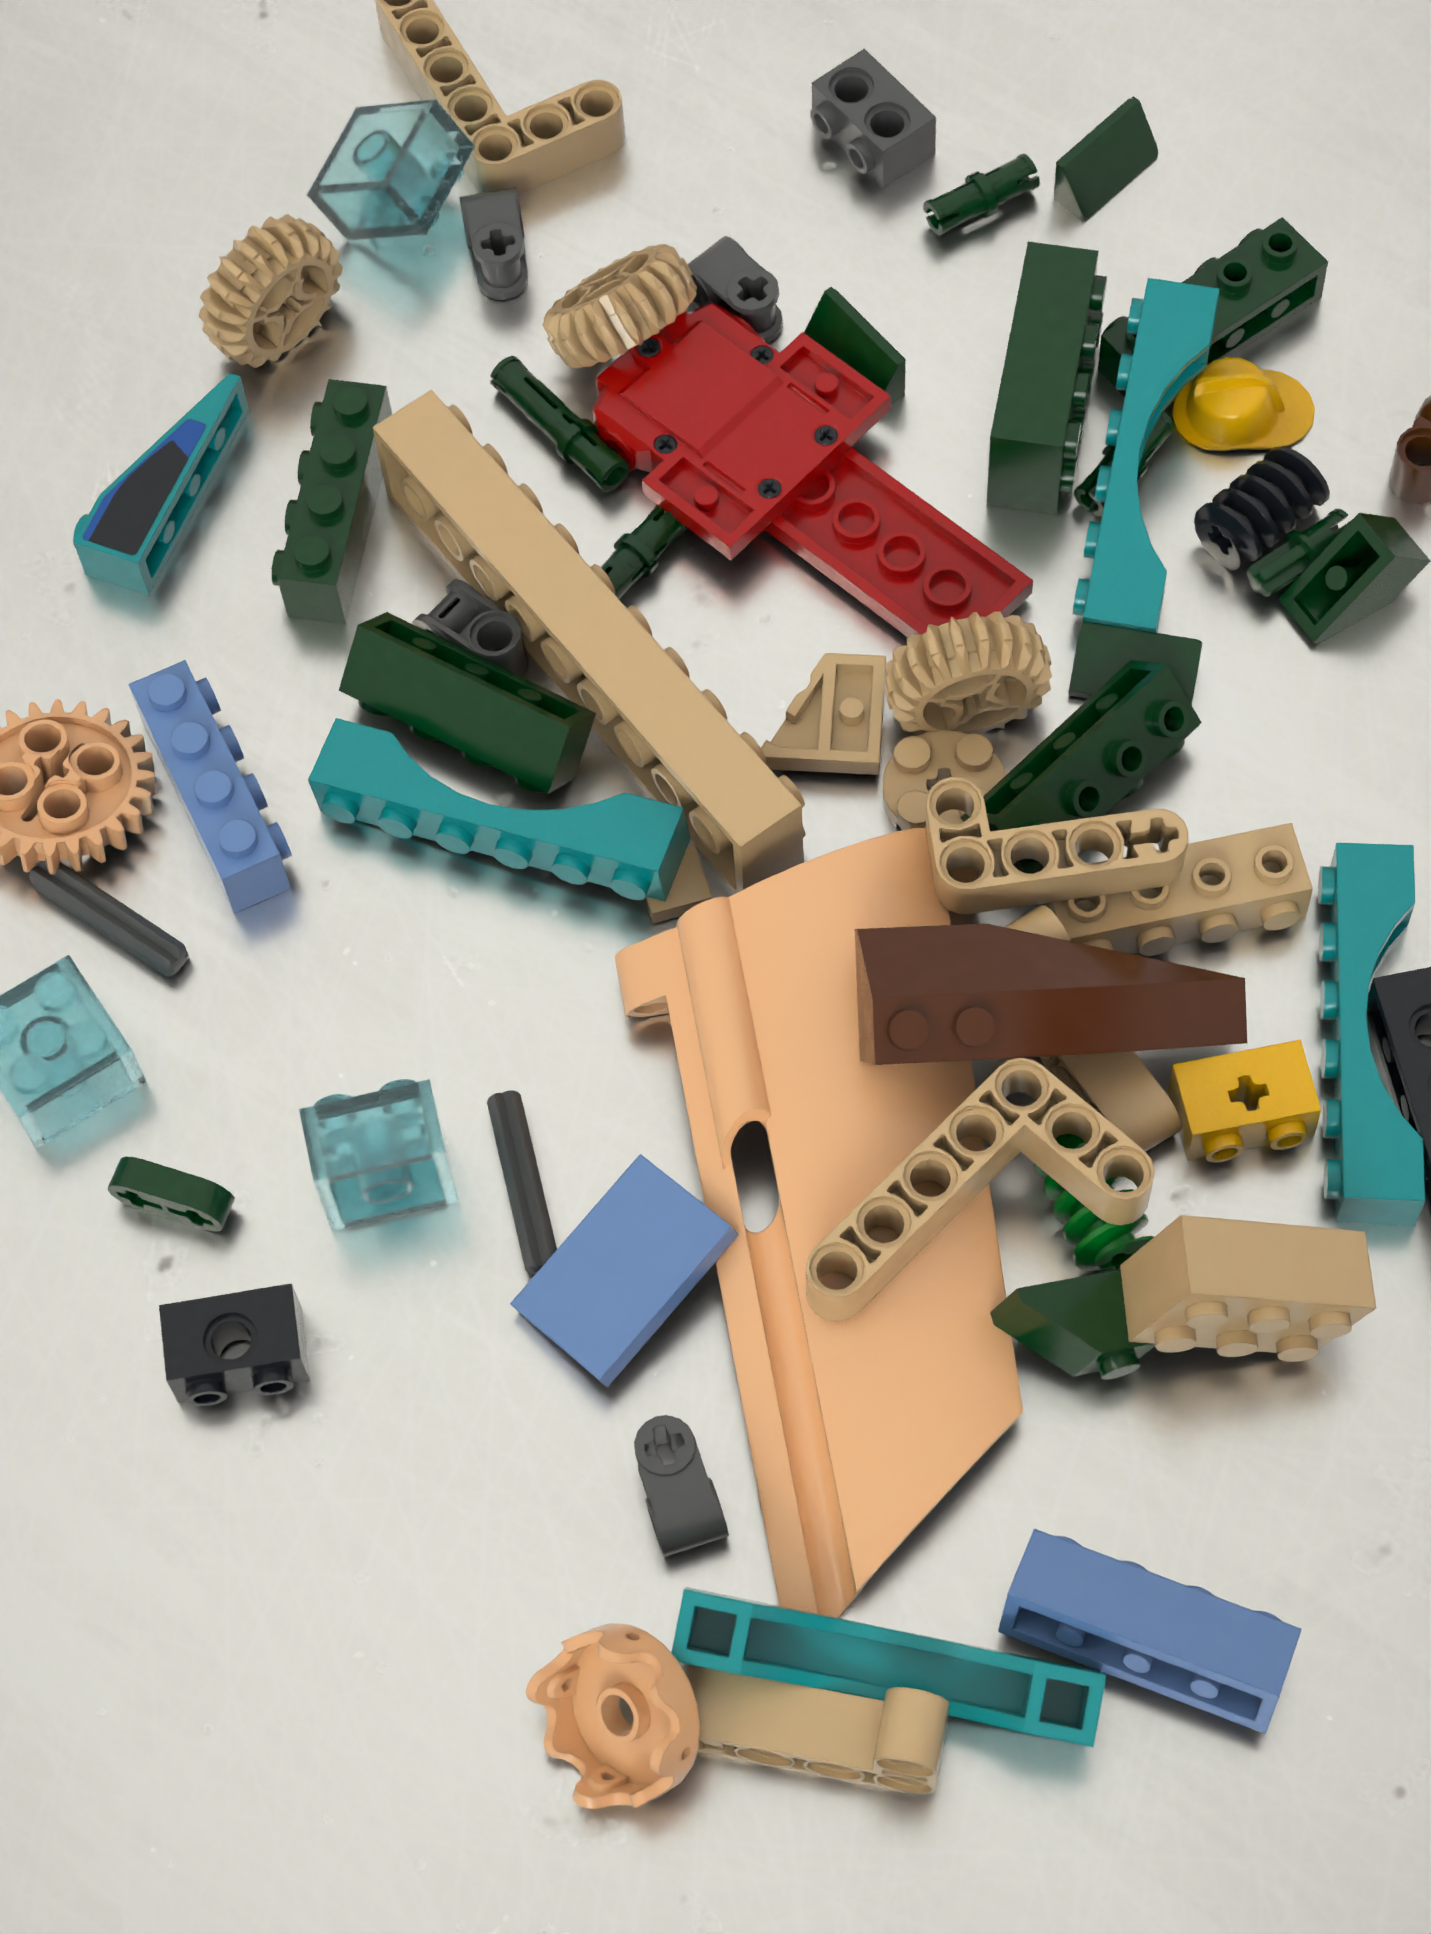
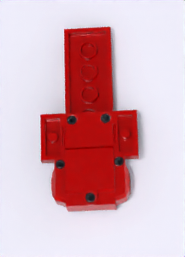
M709 303L689 313L683 312L676 316L675 322L659 330V334L652 335L644 340L641 345H636L627 350L596 377L598 399L592 412L598 436L630 464V467L627 468L629 471L637 468L650 472L642 480L643 494L662 507L663 510L669 511L679 522L729 560H732L765 530L907 637L924 634L927 632L929 624L940 626L948 623L951 616L959 620L968 618L973 612H977L980 617H987L993 612H1001L1003 617L1006 618L1032 594L1033 580L852 448L864 434L891 410V396L803 332L781 352H778L767 344L762 336L755 332L744 319L737 315H732L714 303Z

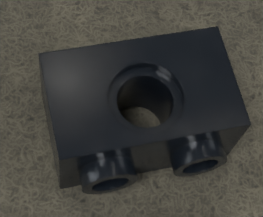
M292 1283L159 1305L166 1381L178 1403L187 1401L188 1404L193 1406H210L223 1402L228 1394L253 1390L260 1395H275L291 1390L294 1383L310 1381L302 1307ZM247 1340L251 1342L246 1353L236 1359L220 1357L222 1350L232 1341Z

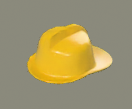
M1225 357L1212 361L1205 370L1181 389L1174 399L1172 418L1177 432L1188 443L1204 450L1273 449L1274 447L1291 446L1306 436L1314 422L1315 406L1310 393L1298 380L1283 372L1260 369L1253 362L1243 358Z

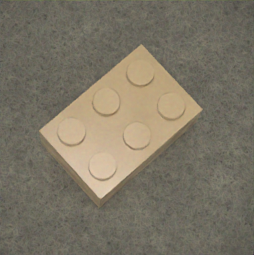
M1180 1215L1120 1265L1129 1342L1155 1344L1156 1349L1161 1352H1182L1194 1347L1217 1348V1353L1224 1357H1240L1257 1351L1277 1353L1278 1359L1283 1361H1303L1317 1356L1319 1353L1318 1349L1335 1337L1348 1334L1352 1330V1325L1376 1309L1365 1231Z

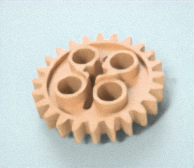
M55 699L50 713H42L35 702L29 703V717L23 719L11 710L6 711L7 726L0 728V865L4 866L16 856H19L23 872L29 873L38 860L46 861L47 870L52 875L56 873L61 860H69L71 866L77 872L82 869V856L90 854L100 863L106 862L104 846L108 844L125 850L127 848L125 831L138 834L143 832L141 815L153 814L152 796L157 795L153 756L151 752H146L143 735L131 736L130 724L127 719L112 725L110 710L107 708L100 710L93 717L88 716L87 705L84 701H81L72 713L64 712L60 699Z

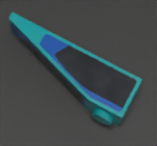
M229 373L99 495L89 514H84L79 519L74 530L73 544L85 575L146 595L151 593L249 412V406L239 375Z

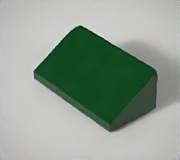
M1133 96L1125 101L1056 161L1054 200L1082 220H1087L1158 157L1156 141L1142 105L1137 98Z
M830 287L825 290L804 333L891 396V404L905 396L906 359L836 289Z
M1082 622L1079 629L1068 695L1089 699L1130 660L1167 664L1192 705L1203 643L1198 639L1093 622Z

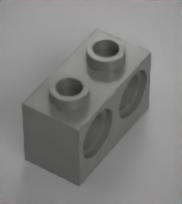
M865 48L812 82V110L810 111V117L814 127L825 139L832 138L846 152L849 161L858 172L862 174L867 173L882 188H885L935 155L936 116Z

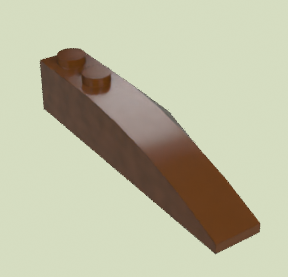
M986 923L855 929L859 1053L861 1062L885 1065L988 1060L1247 1043L1245 978Z

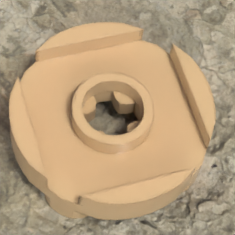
M937 730L917 736L905 737L895 746L894 755L884 771L883 806L885 813L896 829L897 824L902 830L926 828V804L930 785H934L937 781L949 777H962L972 781L984 796L1006 776V772L1001 760L993 752L992 743L980 734ZM951 809L943 812L940 817L949 823L958 824L963 822L961 816L965 812Z

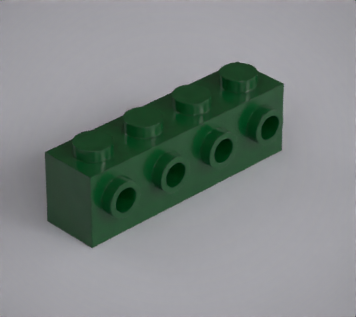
M1283 217L1263 230L1257 228L1251 231L1241 240L1237 247L1220 258L1213 257L1206 260L1197 268L1192 276L1181 282L1220 289L1207 365L1212 361L1235 355L1322 297L1328 261ZM1127 316L1115 319L1101 334L1098 370L1115 388L1122 353L1133 355L1137 335L1126 334ZM1117 389L1125 397L1126 391Z
M328 379L323 402L316 401L313 405L310 421L311 435L313 436L310 451L303 450L301 452L298 463V483L301 486L298 499L289 500L285 513V533L288 535L285 549L275 552L272 563V583L280 588L288 617L346 624L383 477L372 427L392 415L387 387L384 385Z
M388 612L357 625L338 690L357 699L362 709L376 715H389L410 725L411 732L418 737L430 741H442L462 751V756L469 762L484 767H495L513 776L514 781L520 787L537 793L546 792L549 794L575 779L596 716L595 712Z
M1130 660L989 790L983 798L990 831L1104 816L1117 802L1138 791L1143 784V778L1162 760H1166L1178 753L1185 744L1184 739L1202 723L1168 665ZM966 813L961 816L963 822L970 818ZM1022 859L1013 864L1019 871L1030 874L1044 869V866L1034 859Z

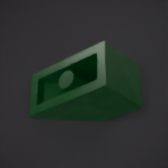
M1358 513L1280 596L1279 601L1312 642L1321 643L1389 605L1429 564L1430 559L1395 518Z
M1121 1269L1017 1288L990 1312L993 1324L1073 1377L1100 1372L1103 1380L1125 1376L1139 1369L1140 1363L1138 1359L1155 1347V1344L1129 1342Z

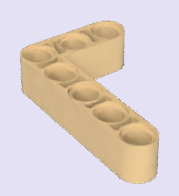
M375 0L383 39L480 193L516 187L517 195L611 155L619 150L624 143L625 125L622 96L614 84L605 80L588 81L506 116L433 0Z
M1017 1058L1008 1060L999 1066L813 1249L808 1256L806 1265V1296L808 1305L815 1314L830 1321L848 1320L858 1314L1020 1152L1098 1218L1115 1225L1133 1223L1142 1217L1146 1211L1155 1173L1152 1159L1140 1146L1043 1065L1032 1059ZM1021 1092L1033 1097L1036 1102L1028 1106H1016L1008 1102L1005 1097L1010 1093ZM1064 1134H1072L1083 1139L1086 1145L1077 1149H1069L1059 1145L1055 1138ZM976 1136L985 1139L991 1146L986 1150L971 1151L963 1147L959 1142L966 1137ZM1116 1176L1126 1177L1133 1181L1137 1188L1130 1192H1119L1110 1188L1105 1181ZM933 1181L942 1185L946 1191L939 1196L928 1197L919 1194L913 1187L920 1182ZM887 1226L896 1230L900 1236L892 1242L881 1243L871 1239L867 1232L874 1227ZM842 1272L850 1276L854 1282L844 1289L836 1290L823 1285L820 1279L827 1273Z

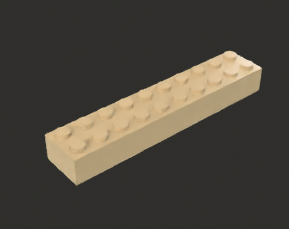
M431 389L373 426L384 483L389 498L462 581L468 583L484 598L505 612L512 614L519 621L526 654L562 697L596 713L591 730L652 800L684 808L691 838L689 843L691 845L695 844L697 852L728 888L736 894L764 879L804 863L803 838L806 836L802 824V808L805 803L796 785L785 775L778 778L765 764L764 753L756 740L747 732L739 735L729 724L726 711L715 694L709 689L701 692L689 679L688 668L680 655L673 648L667 647L663 649L652 637L650 625L640 610L634 605H630L627 608L615 596L614 586L605 571L597 564L589 566L579 555L578 546L570 532L560 523L553 526L543 515L542 506L531 488L525 483L517 486L508 476L506 465L497 450L490 444L482 446L472 435V428L462 411L456 405L447 407Z

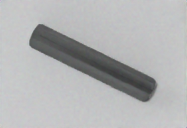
M39 861L37 866L31 870L29 879L34 889L163 975H176L186 963L189 954L182 942L63 863H59L56 873L52 875L47 870L46 861Z
M508 1090L491 1095L487 1100V1106L525 1270L529 1274H536L557 1250L521 1094L515 1090Z

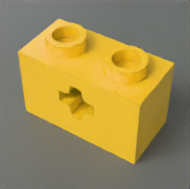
M1301 1039L1177 1063L1172 1066L1168 1094L1181 1120L1182 1129L1179 1131L1187 1161L1206 1157V1160L1209 1162H1224L1238 1157L1246 1149L1270 1145L1275 1150L1290 1149L1301 1145L1308 1137L1315 1135L1321 1114V1106Z

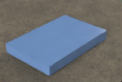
M639 1154L514 1298L510 1305L608 1388L739 1234L730 1224L642 1154Z

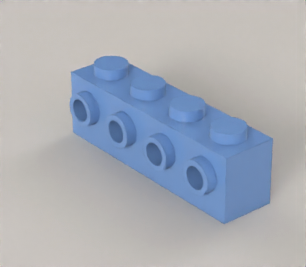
M183 660L129 683L128 685L145 729L233 913L235 914L290 890L291 886L282 861L292 856L290 848L279 824L274 822L266 826L259 812L267 808L268 805L255 775L251 773L242 777L236 765V762L244 759V755L231 726L227 725L219 729L213 718V714L220 712L221 709L208 679L205 677L195 681L186 660Z
M1034 1529L1008 1591L998 1632L1266 1734L1302 1629L1281 1621L1271 1613L1253 1611L1216 1597L1202 1587L1186 1586L1149 1572L1135 1562L1120 1561L1082 1547L1071 1538L1053 1536Z

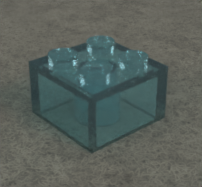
M436 99L356 107L307 196L347 240L427 235L429 230L438 221L439 212L453 186L462 177L464 166L475 145Z
M69 955L0 995V1094L35 1149L147 1082L133 1050Z
M411 1079L395 1080L383 1085L379 1091L354 1097L346 1094H334L318 1100L314 1106L299 1109L313 1182L332 1231L459 1202L444 1130L430 1079L419 1082Z

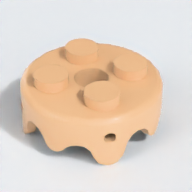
M608 1623L561 1642L564 1649L552 1662L537 1671L529 1680L526 1695L528 1700L543 1705L546 1709L547 1730L544 1736V1748L547 1754L552 1758L564 1759L573 1764L582 1776V1779L576 1783L574 1788L573 1801L578 1806L589 1809L612 1805H630L636 1808L667 1793L680 1784L693 1767L699 1749L700 1719L691 1683L674 1655L650 1633L629 1624ZM620 1698H623L632 1710L633 1726L622 1715L619 1703Z

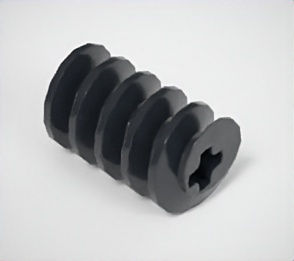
M1285 446L1274 447L1264 455L1263 461L1254 463L1247 469L1245 475L1237 477L1230 483L1229 488L1221 490L1213 497L1212 502L1204 504L1196 511L1194 517L1195 532L1209 554L1221 565L1233 571L1239 568L1240 557L1247 561H1255L1262 555V546L1270 548L1279 541V532L1289 533L1296 527V519L1304 520L1313 513V505L1321 506L1327 502L1330 497V490L1319 469L1308 458L1298 451Z

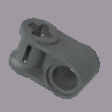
M516 187L459 197L467 245L472 251L477 283L481 292L487 297L496 300H508L517 297L525 290L528 284V270L524 255V230Z
M728 236L722 237L688 263L693 273L691 277L697 286V294L693 302L699 308L709 303H714L724 308L732 315H737L744 319L755 332L762 336L766 343L775 340L781 333L783 318L781 310L776 305L779 297L778 281L772 273L766 271L753 260L734 239Z
M454 579L446 587L447 595L428 615L421 613L412 621L413 625L524 678L527 673L528 659L519 621L512 614L505 612L484 598L476 589L462 580ZM498 648H504L503 650L492 651Z
M669 1415L655 1416L646 1421L637 1431L634 1448L638 1471L647 1496L645 1498L646 1505L663 1557L728 1537L729 1532L711 1477L708 1478L690 1427L681 1419ZM661 1444H669L670 1449L675 1453L676 1461L672 1464L664 1465L661 1457L657 1456L656 1447Z

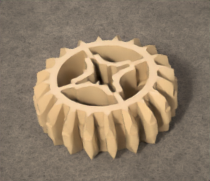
M286 214L277 220L270 216L264 221L261 228L252 225L243 240H233V249L227 256L219 257L221 264L217 271L207 276L211 285L200 296L204 306L200 309L198 315L204 323L202 331L219 351L230 360H236L241 365L249 364L257 368L263 365L267 359L277 362L281 353L287 350L291 351L296 344L308 337V334L315 326H321L320 318L325 311L332 309L333 304L330 298L339 291L341 286L336 280L341 275L343 269L338 262L340 253L333 247L332 242L325 237L321 230L312 223H306L301 218L295 219Z
M668 244L647 246L639 252L633 251L628 256L616 259L612 264L604 268H599L596 273L582 279L581 283L567 290L565 296L554 302L552 308L548 309L543 318L542 326L549 336L547 340L555 354H559L565 365H569L570 368L592 367L598 362L606 363L612 357L619 354L623 355L632 347L641 345L644 340L652 335L659 334V330L675 322L676 316L687 310L697 294V286L691 277L693 273L685 259L680 258L675 247H670Z
M973 612L968 618L959 620L951 616L948 623L940 626L929 624L927 632L924 634L907 637V645L899 646L893 650V659L885 664V684L887 688L885 689V695L889 709H893L895 720L900 722L902 730L914 732L916 736L937 730L983 734L994 728L1005 729L1007 722L1013 719H1024L1027 716V709L1036 708L1042 704V696L1051 690L1049 681L1052 677L1049 667L1052 664L1047 646L1043 645L1042 638L1037 634L1034 624L1023 622L1018 615L1004 618L1001 612H993L987 617H980L977 612Z

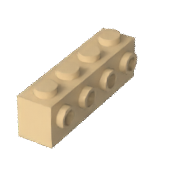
M1292 823L1189 843L1181 873L1171 884L1157 888L1044 903L1042 905L1047 906L1054 912L1063 924L1072 942L1129 954L1140 952L1142 955L1152 956L1167 952L1176 944L1202 939V941L1207 943H1216L1233 937L1239 931L1263 926L1267 930L1287 928L1295 924L1299 919L1306 918L1313 887ZM1106 861L1096 862V863H1092V864L1098 865V864L1104 863V862H1106Z

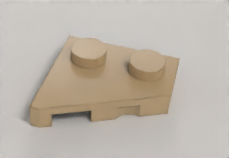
M825 653L810 674L808 687L797 693L785 711L786 719L771 742L766 740L762 745L761 749L766 759L765 764L773 770L879 775L886 656Z

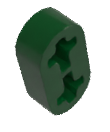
M125 1156L120 1159L108 1186V1191L113 1197L130 1207L214 1232L223 1229L235 1199L231 1192L213 1181L136 1157Z

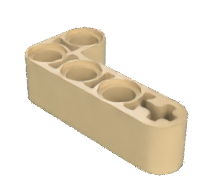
M949 777L936 783L927 796L925 833L935 891L939 902L946 909L957 914L980 913L1162 887L1171 884L1178 878L1184 865L1189 831L1184 820L1176 813L1167 809H1147L990 831L981 790L972 781L962 777ZM952 809L963 811L970 818L957 824L944 821L940 815ZM1152 843L1158 844L1159 850L1162 853H1156V848ZM1124 846L1127 847L1126 859H1123ZM1086 850H1097L1102 852L1108 860L1098 865L1088 864L1082 861L1078 854ZM1022 859H1034L1040 862L1044 869L1030 874L1019 871L1013 864ZM958 868H970L975 870L980 877L975 881L963 883L954 880L949 874Z
M1040 905L1005 926L1006 928L1070 941L1061 921L1045 905ZM1134 1051L1040 1057L1053 1075L1133 1140L1145 1152L1182 1129L1181 1120L1173 1102Z
M695 1665L682 1666L691 1683L698 1705L700 1719L698 1752L908 1793L930 1794L936 1791L950 1705L947 1699L939 1695L919 1689L895 1687L889 1688L886 1691L885 1699L882 1701L792 1683L738 1675Z

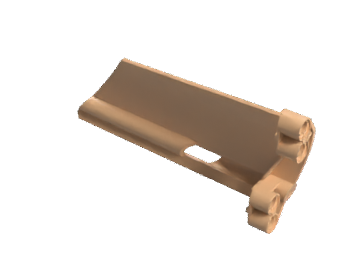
M911 828L868 839L791 867L730 897L723 896L706 900L686 911L678 919L677 927L630 945L615 955L626 1020H628V1016L650 1017L668 1013L670 1015L704 1203L709 1209L730 1224L739 1234L716 1261V1267L779 1605L837 1618L844 1613L862 1591L867 1581L918 1524L1023 1413L1012 1336L996 1327L990 1315V1312L1006 1299L990 1183L852 1318L838 1322L825 1320L814 1313L808 1305L806 1296V1265L808 1256L813 1249L976 1090L971 1060L873 1065L860 1061L855 929L951 925L949 910L939 902L935 891L925 833L926 828ZM958 868L949 874L954 880L963 883H969L979 878L978 873L970 868ZM751 1121H758L765 1127L779 1193V1206L776 1216L767 1228L757 1233L750 1232L745 1228L731 1158V1147L734 1137L740 1128ZM966 1137L959 1142L963 1147L971 1151L985 1150L983 1138ZM933 1181L920 1182L913 1187L916 1192L928 1197L939 1196L946 1191L942 1185ZM887 1226L874 1227L867 1232L871 1239L881 1243L892 1242L900 1236L896 1230ZM842 1272L827 1273L820 1279L823 1285L836 1290L844 1289L854 1282L850 1276Z

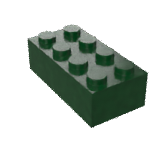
M1029 241L1027 243L990 435L986 505L1057 515L1061 492H1073L1078 457H1076L1078 444L1082 442L1086 418L1087 395L1090 396L1095 367V349L1099 347L1104 316L1102 310L1107 276L1096 275L1099 254L1097 250Z

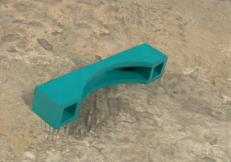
M1148 278L1144 299L1132 298L1126 334L1137 335L1133 355L1126 353L1121 355L1116 389L1126 391L1123 410L1111 409L1105 445L1115 446L1112 466L1100 465L1094 501L1105 503L1101 523L1089 522L1084 548V558L1094 559L1090 580L1078 579L1073 605V614L1083 616V622L1157 633L1165 593L1167 571L1151 544L1141 515L1137 485L1138 470L1147 440L1162 412L1181 389L1207 367L1217 314L1219 288Z
M335 718L308 778L320 811L338 822L353 823L357 820L379 826L386 833L398 838L407 839L414 835L436 841L443 848L455 853L466 854L469 851L493 856L499 862L511 868L525 869L531 866L553 872L558 878L568 883L581 885L587 881L612 888L619 895L632 900H643L647 896L666 902L691 839L683 807L625 792L596 803L565 809L522 810L485 803L460 794L430 776L406 753L392 732Z
M1336 843L1331 865L1320 866L1318 878L1319 904H1328L1330 923H1321L1319 958L1320 961L1331 963V981H1322L1320 994L1321 1019L1332 1020V1039L1323 1040L1321 1054L1322 1078L1333 1079V1099L1324 1100L1322 1115L1323 1137L1334 1138V1159H1326L1324 1166V1198L1335 1199L1336 1223L1416 1226L1425 1202L1423 1138L1401 1115L1382 1083L1370 1048L1366 1018L1370 981L1386 953L1407 931L1415 905L1414 845Z
M686 1587L683 1591L671 1651L680 1663L884 1701L885 1693L889 1688L919 1689L947 1699L950 1703V1716L1094 1747L1106 1675L1097 1670Z

